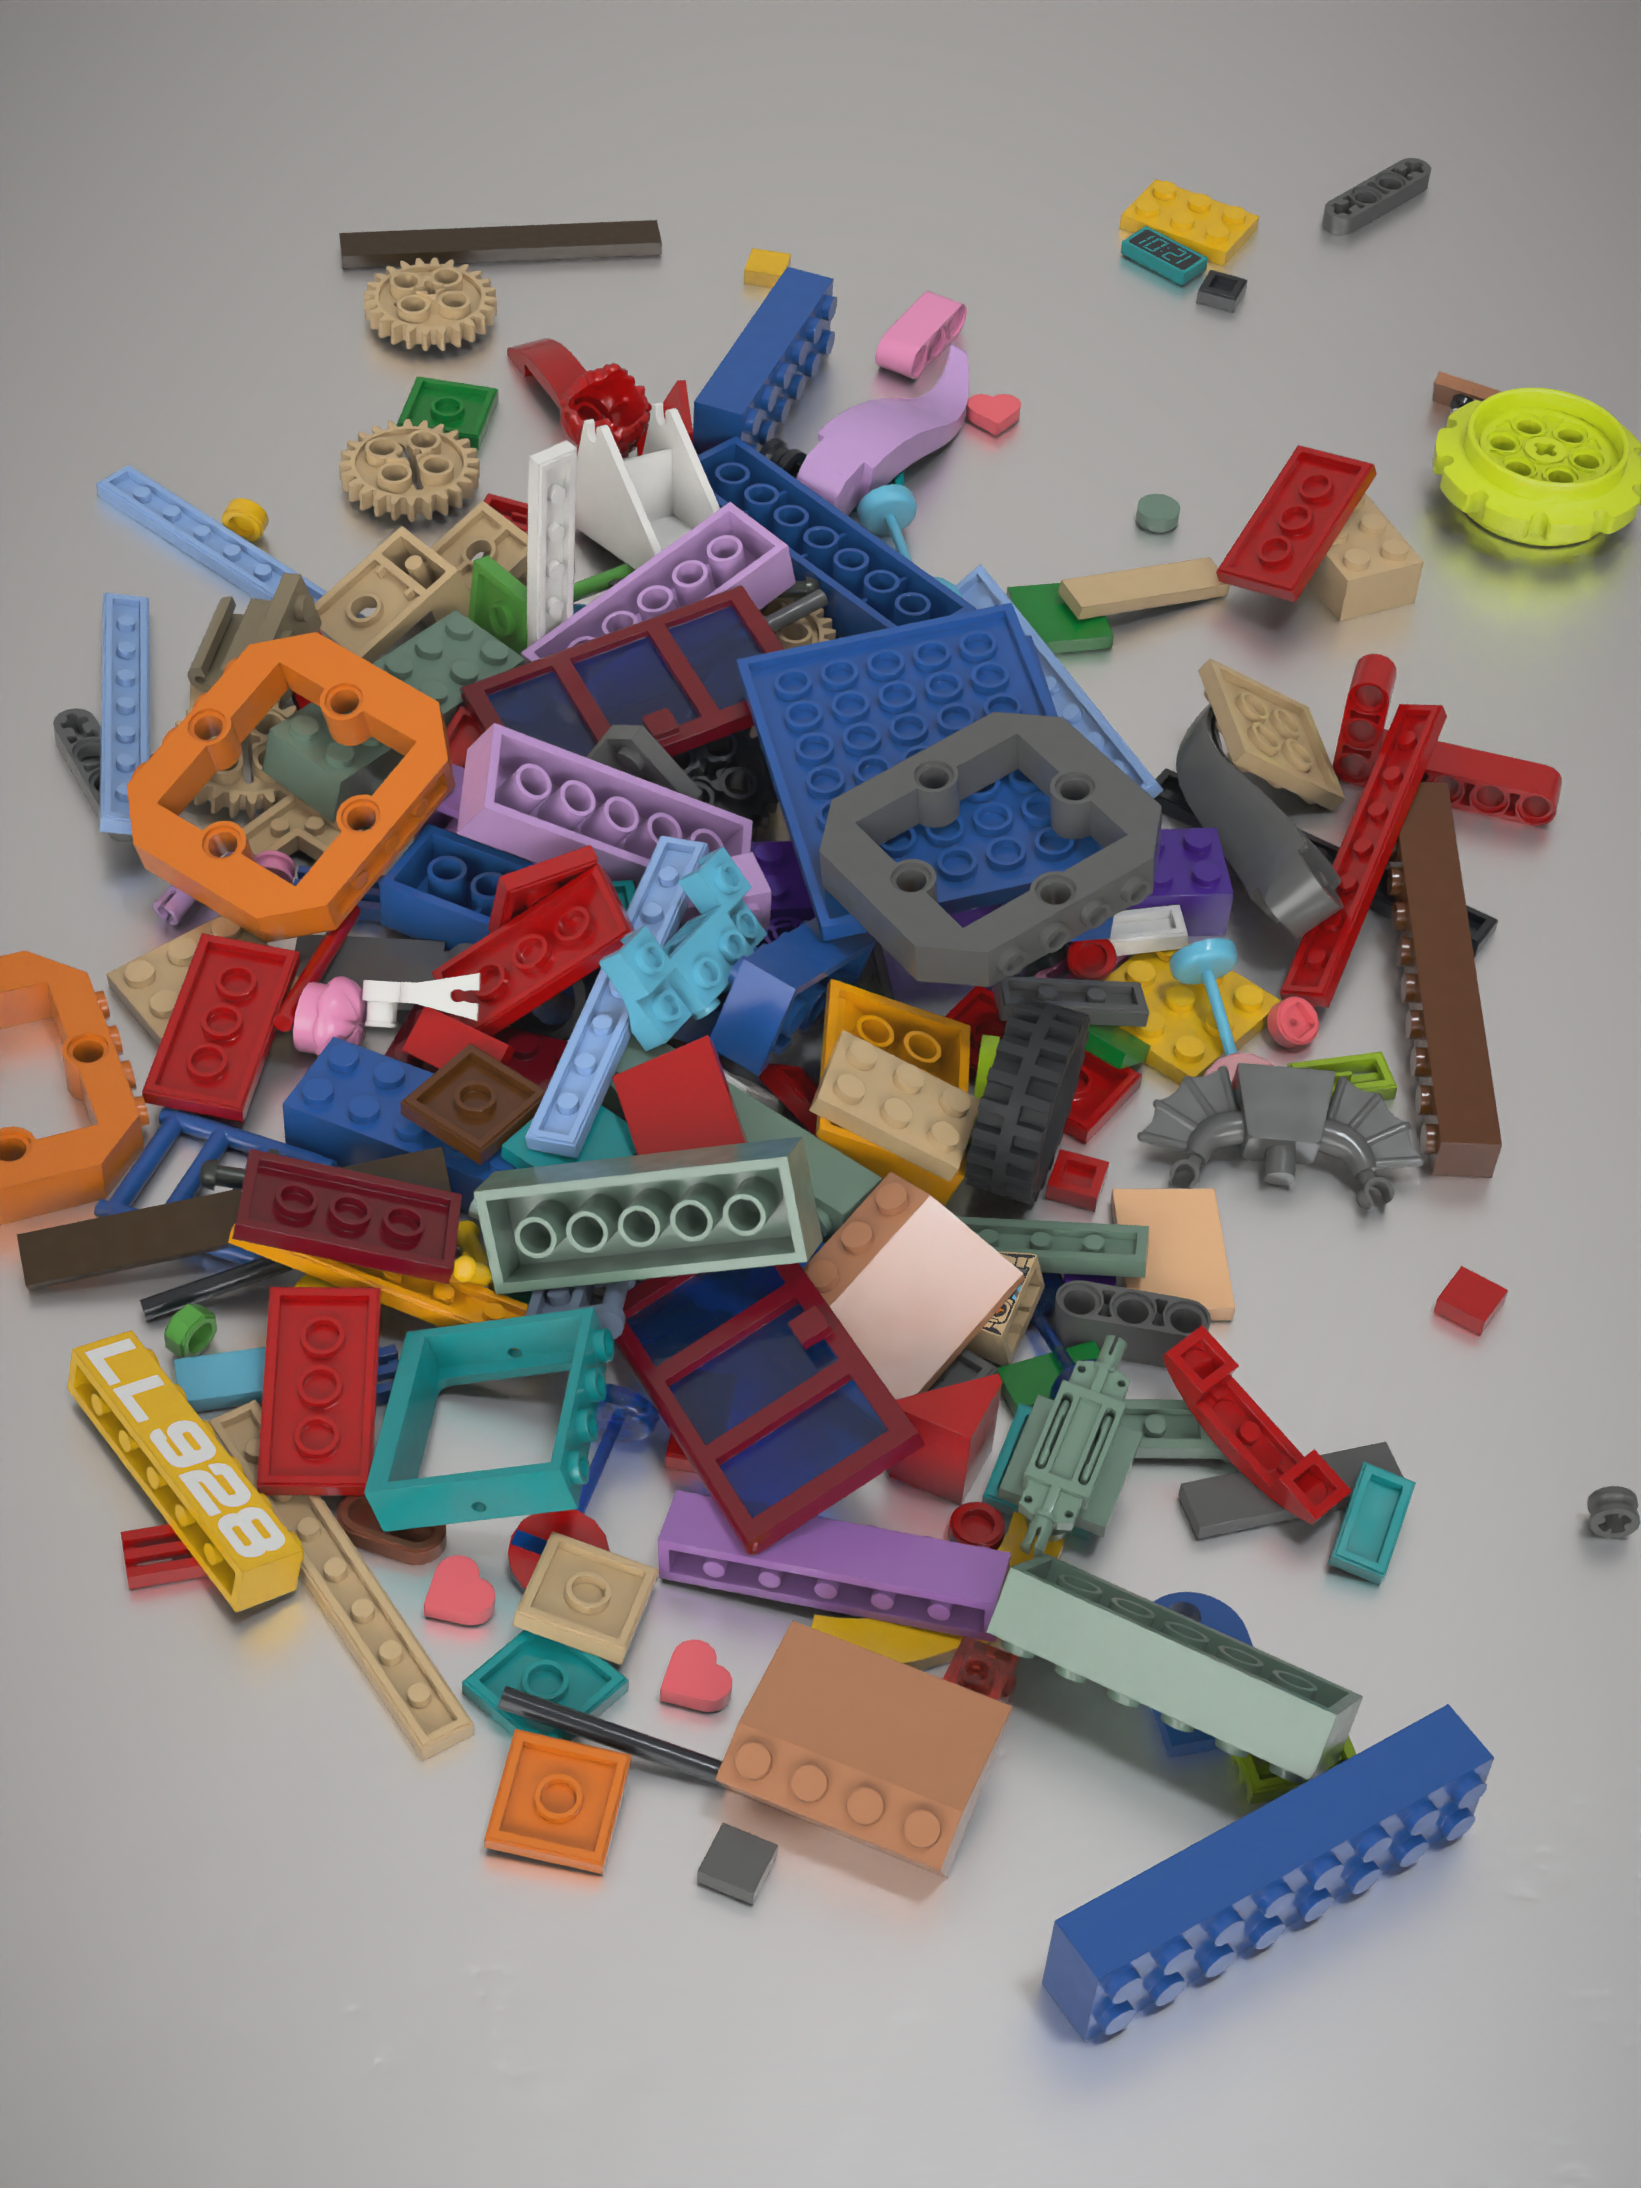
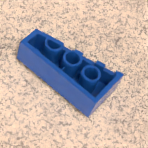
M815 917L810 921L804 920L798 928L789 933L783 932L777 940L770 944H762L751 955L747 957L741 956L730 971L728 982L732 984V987L710 1036L716 1051L759 1076L768 1067L770 1061L768 1059L771 1052L773 1051L781 1055L790 1046L792 1041L790 1037L799 1028L805 1032L814 1024L823 1008L825 1009L827 984L830 979L852 986L859 981L877 940L866 933L823 942Z

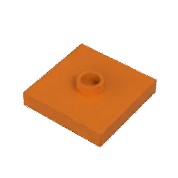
M515 1729L486 1831L484 1848L603 1874L631 1767L632 1755Z

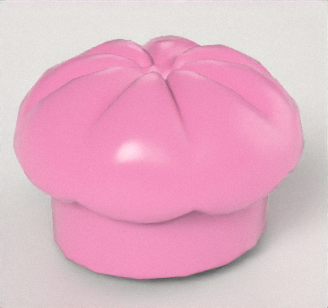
M345 976L334 977L328 984L310 982L306 985L298 1001L293 1025V1041L297 1051L313 1053L318 1057L333 1037L358 1046L362 1045L366 1038L364 1027L367 1017V1001L362 1000L363 990L355 981Z

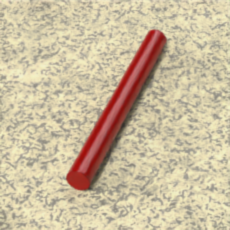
M358 905L354 907L336 930L327 931L273 1018V1025L279 1031L288 1032L293 1027L295 1012L303 989L310 982L319 983L361 914Z

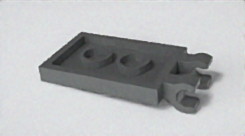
M311 934L297 937L295 951L300 952V965L296 974L297 977L302 973L324 935ZM347 936L319 983L328 984L334 977L345 976L355 981L363 990V980L411 983L434 980L432 971L473 944L461 943L450 951H446L445 941ZM398 1003L396 1023L403 1024L415 1004Z

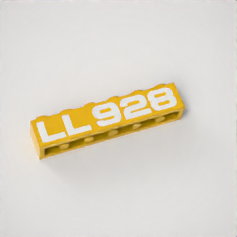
M132 1330L73 1348L67 1385L68 1391L233 1610L237 1613L295 1591L301 1563L304 1560V1550L300 1539L293 1531H288L276 1516L267 1496L263 1493H258L245 1476L238 1459L230 1456L219 1443L212 1426L208 1421L202 1420L191 1407L181 1386L173 1384L160 1367L155 1353L149 1348L146 1349Z

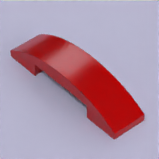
M550 338L507 348L508 357L524 377L534 375L560 409V424L562 425L561 412L563 409L559 404V399H561L562 393L570 387L572 382H576L577 378L580 375H585L587 371L566 347Z
M1203 1325L1163 1355L1164 1364L1178 1392L1207 1435L1245 1477L1281 1507L1313 1525L1352 1492L1315 1449L1304 1457L1231 1376L1239 1365Z

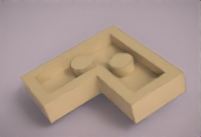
M293 793L287 795L242 828L247 840H249L254 857L260 852L268 850L279 851L290 856L299 849L313 859L318 860L340 834L337 821L334 823L330 822Z

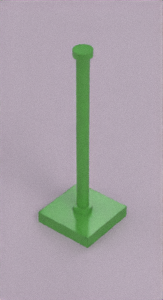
M487 555L474 560L468 618L522 656L521 652L527 649V587L490 556ZM626 563L575 582L573 602L610 589L612 586L608 585L611 580L625 578L635 569Z

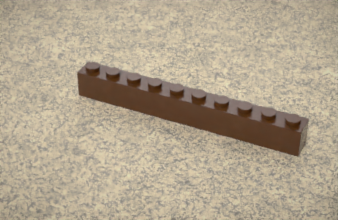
M1420 782L1388 862H1390L1391 867L1387 875L1388 896H1395L1396 902L1393 903L1391 914L1392 930L1399 931L1400 934L1396 946L1397 966H1404L1405 971L1401 980V1000L1404 1003H1409L1410 1009L1406 1015L1405 1032L1407 1039L1414 1040L1410 1070L1412 1077H1419L1415 1109L1417 1115H1424L1425 1122L1421 1129L1420 1147L1422 1154H1429L1431 1175L1492 1177L1501 1151L1502 1141L1448 783Z

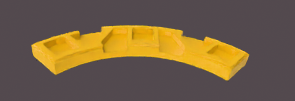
M1013 1512L1009 1529L998 1548L999 1551L1011 1553L1010 1567L1035 1558L1033 1557V1551L1038 1539L1036 1537L1029 1555L1020 1549L1028 1527L1026 1517L1017 1512ZM1066 1537L1058 1542L1051 1543L1048 1541L1044 1554L1060 1559ZM814 1614L811 1628L921 1671L951 1662L989 1642L870 1618H835Z

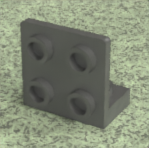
M612 725L586 757L694 799H698L703 793L643 725Z

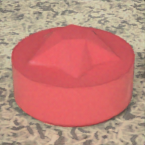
M1289 997L1276 1003L1268 1014L1267 1024L1272 1038L1285 1048L1303 1046L1311 1042L1317 1035L1319 1029L1317 1013L1313 1006L1303 998Z

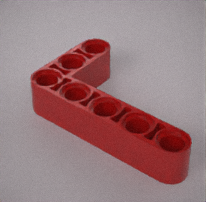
M1371 653L1364 655L1355 666L1333 760V769L1337 778L1342 782L1364 788L1388 733V730L1385 729V724L1397 676V668L1394 662L1381 654ZM1441 741L1436 742L1421 782L1448 783L1451 807L1536 826L1548 824L1554 819L1562 788L1560 773L1548 765Z

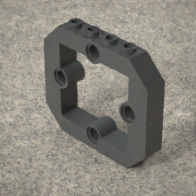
M992 712L832 799L819 850L822 886L917 981L991 987L1006 977L1018 974L1025 966L1046 954L1058 951L1065 943L1084 932L1098 928L1107 919L1130 906L1141 903L1147 896L1153 893L1161 846L1162 806L1063 717ZM1019 769L1050 798L1051 827L1055 833L1068 839H1083L1092 836L1104 848L1063 872L1052 871L1039 875L1033 880L1028 892L962 928L938 904L937 878L934 868L927 862L918 859H905L896 863L879 845L919 823L931 828L951 824L960 814L961 800Z

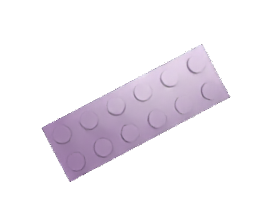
M729 502L522 651L521 655L526 659V664L740 585L745 588L760 610L796 584L789 547L733 503ZM732 606L668 630L685 657L689 658L713 645L739 626L742 621ZM649 637L573 664L606 719L622 712L669 677L668 667ZM553 671L529 680L532 690L546 702L552 700L577 712Z
M493 723L467 749L457 834L536 863L591 845L598 857L597 864L599 863L605 869L610 880H633L636 891L660 836L708 843L710 853L724 847L730 856L750 853L753 821Z

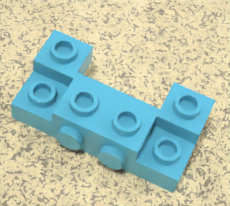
M724 847L702 856L697 861L701 867L683 876L678 881L701 915L687 921L663 947L660 946L645 925L626 934L620 940L623 946L619 950L603 957L598 962L621 995L628 1010L631 1032L646 1052L667 1043L691 1016L695 1020H699L716 1009L720 1004L717 996L730 990L732 984L728 982V977L736 961L741 956L747 957L754 953L753 949L767 935L755 915L742 899L752 886Z

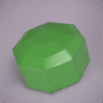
M200 1304L185 1305L171 1317L165 1329V1348L180 1358L199 1356L209 1347L217 1332L216 1315Z

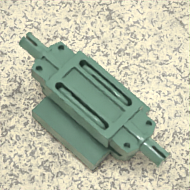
M1107 1335L1104 1338V1343L1096 1362L1077 1361L1070 1380L1062 1381L1055 1400L1038 1395L998 1493V1498L1019 1505L1018 1513L1026 1517L1028 1530L1020 1545V1549L1028 1555L1036 1537L1038 1539L1034 1546L1033 1557L1043 1556L1048 1541L1051 1543L1060 1541L1066 1537L1068 1532H1072L1074 1526L1102 1537L1106 1533L1143 1436L1142 1432L1120 1425L1127 1404L1124 1402L1130 1384V1379L1117 1370L1127 1348V1343L1120 1337L1112 1355L1110 1353L1114 1346L1115 1336Z

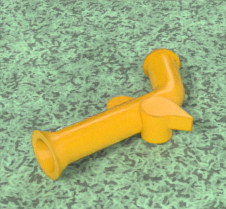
M469 1220L460 1221L456 1248L461 1250L462 1256L454 1261L452 1273L460 1282L468 1281L480 1286H488L495 1291L487 1253L478 1239V1226Z

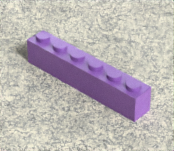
M680 1490L675 1492L658 1537L659 1578L994 1643L996 1636L986 1631L1010 1570L1011 1562L1010 1552L935 1539L930 1536H919L887 1530L872 1525L839 1521L818 1515L762 1552L749 1555L711 1495ZM742 1502L752 1518L769 1508L765 1505Z

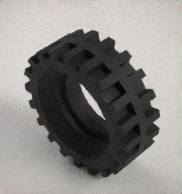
M1021 996L1020 1002L1016 1003L1013 1015L1009 1017L1006 1023L1004 1036L998 1043L996 1057L992 1068L990 1067L986 1088L979 1102V1113L971 1134V1138H973L972 1144L967 1153L966 1161L969 1163L965 1171L966 1185L1030 1205L1037 1201L1040 1189L1043 1190L1046 1183L1048 1171L1053 1166L1055 1153L1058 1145L1060 1146L1066 1120L1071 1112L1074 1093L1080 1080L1079 1074L1086 1054L1084 1050L1090 1033L1088 1029L1091 1019L1088 1014L1026 996Z

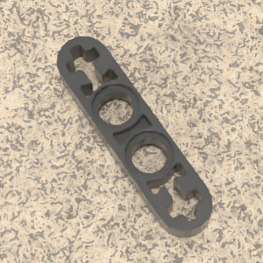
M1416 158L1400 160L1328 201L1324 209L1323 228L1332 234L1348 235L1414 198L1428 188L1431 174L1430 165Z
M77 708L68 709L59 713L54 719L56 745L99 819L100 791L97 789L100 787V761L84 763L81 760L89 756H100L101 726L91 712ZM75 731L83 735L84 738L78 740ZM107 833L111 838L118 841L133 840L132 835Z

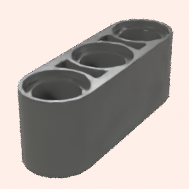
M1073 1280L1064 1283L1056 1293L1050 1330L1054 1342L1063 1349L1095 1341L1101 1351L1104 1338L1107 1335H1114L1115 1341L1110 1355H1112L1120 1337L1127 1343V1348L1121 1360L1166 1367L1162 1359L1163 1355L1201 1325L1209 1332L1211 1318L1205 1306L1191 1299L1089 1281Z

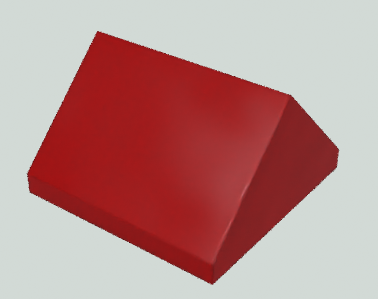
M999 1374L896 1399L919 1432L925 1446L887 1470L889 1477L961 1506L992 1451L1002 1380Z

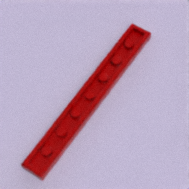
M1399 704L1332 865L1341 878V884L1335 890L1344 907L1303 935L1279 993L1282 1000L1289 997H1300L1314 1007L1329 1008L1447 718L1443 705Z

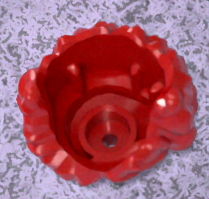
M616 363L605 364L603 368L589 370L585 375H580L577 381L572 382L570 387L562 393L561 399H559V404L563 409L561 412L562 425L569 438L577 444V456L584 421L594 419L595 433L598 426L608 425L622 458H627L629 453L636 449L637 441L647 428L651 416L649 411L652 410V406L645 396V387L635 386L634 377L628 375V371Z

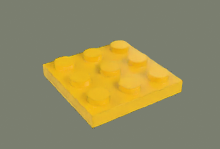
M1180 949L1134 954L1104 981L1141 983L1149 1010V1017L1146 1027H1119L1151 1045L1146 1060L1143 1062L1181 1085L1184 1076H1204L1206 1071L1218 1059L1226 1056L1204 983L1184 984L1173 978L1169 967V959ZM1231 970L1223 977L1216 979L1238 1052L1268 1025L1267 1019L1270 1009L1281 1000Z

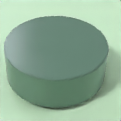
M1146 495L1138 502L1136 520L1141 527L1151 532L1162 533L1170 531L1178 524L1180 505L1175 499L1167 495Z

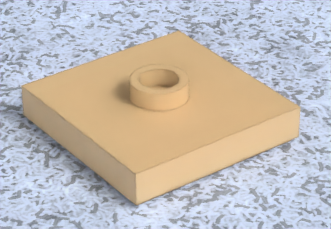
M552 1531L515 1612L512 1626L622 1665L660 1570Z

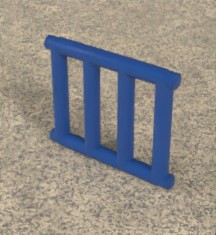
M164 1107L159 1115L160 1127L110 1200H99L94 1209V1215L99 1218L138 1210L131 1207V1205L181 1132L205 1139L207 1142L165 1204L195 1198L202 1187L199 1180L202 1164L207 1160H220L228 1147L249 1153L250 1149L263 1152L274 1149L278 1150L282 1156L337 1167V1161L315 1152L182 1110ZM241 1247L206 1253L240 1265L263 1258V1256Z

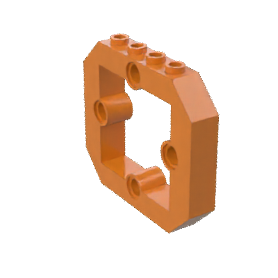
M318 632L249 644L238 658L232 659L227 664L223 675L212 688L197 698L191 712L178 727L172 728L165 735L162 745L150 759L135 769L131 780L127 784L133 844L144 868L254 936L269 943L336 930L456 785L447 729L439 702ZM288 689L321 707L330 735L337 743L345 746H356L373 737L405 756L372 796L356 795L348 798L340 805L336 816L340 834L296 886L256 863L245 832L238 824L231 821H218L201 830L179 816L217 771L228 769L237 762L241 755V743ZM365 826H372L367 830L358 831ZM233 852V853H232L231 855H229V856L221 857V856L224 855L225 853Z
M26 950L0 956V1030L53 1017L63 1045L62 1055L67 1089L73 1097L83 1101L91 1126L40 1139H35L33 1134L24 1128L12 1126L0 1129V1226L106 1199L144 1150L142 1127L150 1126L143 1096L133 1097L132 1091L136 1090V1082L129 1060L120 1062L119 1055H123V1047L117 1026L107 1027L106 1021L110 1020V1012L104 991H94L87 972Z

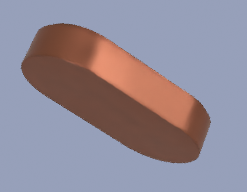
M346 1496L337 1508V1521L355 1547L411 1565L430 1563L439 1558L446 1548V1525L383 1532L366 1496Z

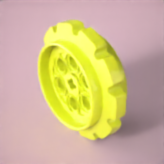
M1518 388L1503 391L1486 398L1482 402L1476 400L1460 407L1448 417L1446 428H1441L1437 434L1432 457V468L1435 474L1442 476L1440 489L1457 508L1465 512L1477 524L1503 538L1536 546L1575 544L1590 540L1599 532L1611 534L1620 530L1636 517L1638 507L1641 505V443L1608 411L1578 395L1547 388Z

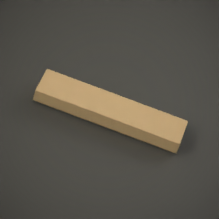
M1210 557L1064 579L1060 582L1058 593L1077 619L1080 620L1227 596L1231 585L1219 582L1216 574L1218 567Z

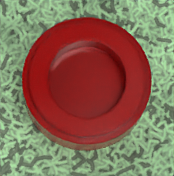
M1109 939L1074 941L1070 945L1066 956L1068 971L1073 978L1078 980L1104 981L1111 975L1116 965V950Z
M983 1502L965 1503L956 1508L950 1517L948 1540L998 1550L1004 1539L1005 1520L1002 1514L989 1504Z

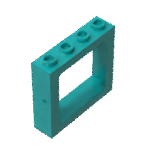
M594 1307L416 1330L406 1333L364 1491L383 1532L578 1509L582 1485L587 1484L590 1477L588 1460L590 1445L592 1442H596L598 1438L596 1416L599 1402L604 1401L606 1398L607 1362H611L614 1358L612 1334L608 1328L603 1329ZM570 1371L551 1462L418 1478L438 1395L442 1389L453 1385Z

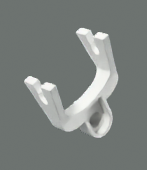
M481 973L419 983L363 980L362 1000L367 1001L365 1026L397 1028L398 1003L419 1004L478 1021L479 1003L455 1002L451 994L456 989H461L464 992L469 990L480 991Z

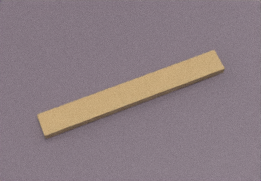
M255 1399L208 1422L214 1430L216 1439L230 1456L238 1459L245 1476L257 1490L262 1408ZM266 1495L276 1516L287 1530L293 1531L301 1541L304 1550V1560L301 1563L299 1575L422 1762L474 1736L473 1721L322 1497L319 1495Z

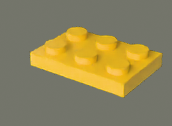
M1155 179L1121 214L1119 228L1136 233L1143 227L1148 226L1207 257L1208 261L1224 266L1257 231L1260 216L1246 212L1241 207L1229 206L1218 202L1205 194L1193 193L1182 189L1172 182Z

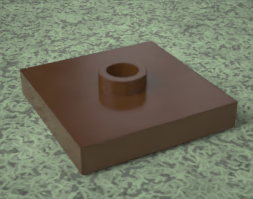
M470 1043L400 1102L401 1115L479 1165H482L501 1149L502 1144L534 1118L546 1090Z

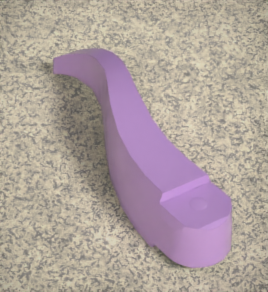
M950 344L949 355L943 374L935 387L919 398L869 400L848 408L830 420L819 430L817 438L820 442L805 458L796 479L848 516L871 490L887 485L894 477L915 461L950 442L960 430L967 408L969 365L966 351Z

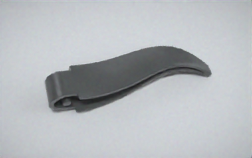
M1209 703L1187 729L1179 746L1176 758V771L1180 788L1202 827L1217 828L1223 854L1236 871L1249 897L1276 924L1281 922L1296 938H1299L1344 907L1335 890L1341 884V878L1321 851L1265 793L1232 765L1222 749L1219 731L1215 724L1217 720Z

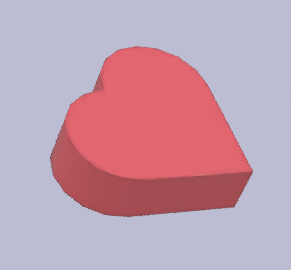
M986 394L973 395L967 402L966 417L973 424L997 436L1019 420L1021 402L1018 398L1009 394H999L993 397Z
M454 1555L442 1560L435 1570L424 1602V1616L465 1625H479L489 1620L495 1612V1591L488 1581L480 1578L477 1564L471 1558L463 1555Z
M693 1639L684 1641L675 1648L660 1689V1701L702 1712L719 1711L726 1707L731 1700L732 1677L723 1666L716 1664L717 1656L715 1650L708 1643Z

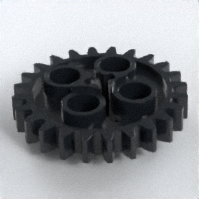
M694 709L692 711L691 720L699 718L698 714ZM678 712L674 713L678 725L686 723ZM752 727L672 756L671 758L703 792L697 800L753 821L751 840L755 839L757 826L765 829L768 827L770 814H776L779 801L758 736L750 737ZM720 751L726 754V756H714L709 752ZM739 789L746 794L736 795L729 792V790Z

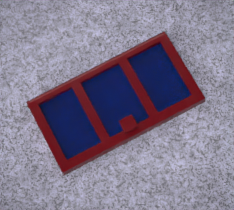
M740 585L460 688V694L482 734L493 723L587 757L612 725H643L672 757L754 726L739 679L736 659L780 651L785 648L745 588Z
M799 1263L649 1278L627 1292L623 1307L626 1319L622 1334L618 1338L613 1339V1341L749 1555L762 1552L925 1446L917 1429Z

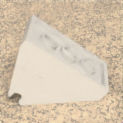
M660 402L652 405L643 455L625 460L622 459L608 425L598 426L595 433L594 419L584 421L577 456L575 527L635 570L720 509L676 408L666 410L664 418L663 403Z

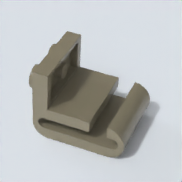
M283 573L273 599L251 598L244 615L233 614L236 603L232 596L220 599L187 674L190 683L202 692H208L223 675L227 664L232 659L238 658L249 644L319 632L322 622L316 610L313 596L309 594L301 574ZM288 689L280 698V702L288 701L294 691Z

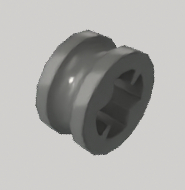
M1619 1486L1603 1487L1594 1491L1588 1497L1589 1525L1596 1535L1604 1538H1620L1632 1534L1639 1528L1638 1499L1636 1494L1630 1489Z

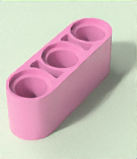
M926 291L883 335L876 350V365L906 377L917 379L961 332L967 314L966 305Z

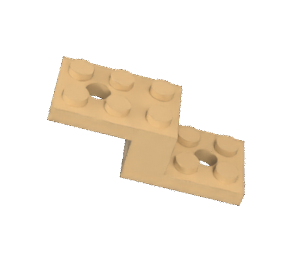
M484 501L480 502L431 547H428L401 526L315 603L322 622L320 631L326 638L366 661L374 663L419 621L430 627L455 610L468 618L473 573L472 559L476 554L491 552L489 556L516 579L527 571L528 534ZM367 607L376 608L372 615L366 618H357L363 609Z

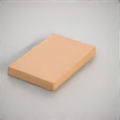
M1215 1188L1112 1189L1110 1202L1113 1223L1149 1226V1247L1145 1278L1121 1277L1123 1288L1191 1299L1207 1308L1211 1321L1233 1320L1235 1304Z

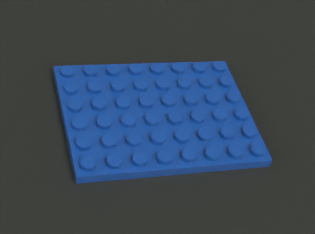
M1012 603L736 659L739 679L823 942L868 932L822 886L819 850L832 799L992 712L1057 717ZM1019 769L961 800L960 814L951 824L931 828L919 823L879 845L896 863L905 859H918L930 864L936 871L938 904L948 914L1010 902L1028 892L1033 880L1039 875L1052 871L1063 872L1104 848L1092 836L1083 839H1068L1055 833L1051 827L1050 798Z

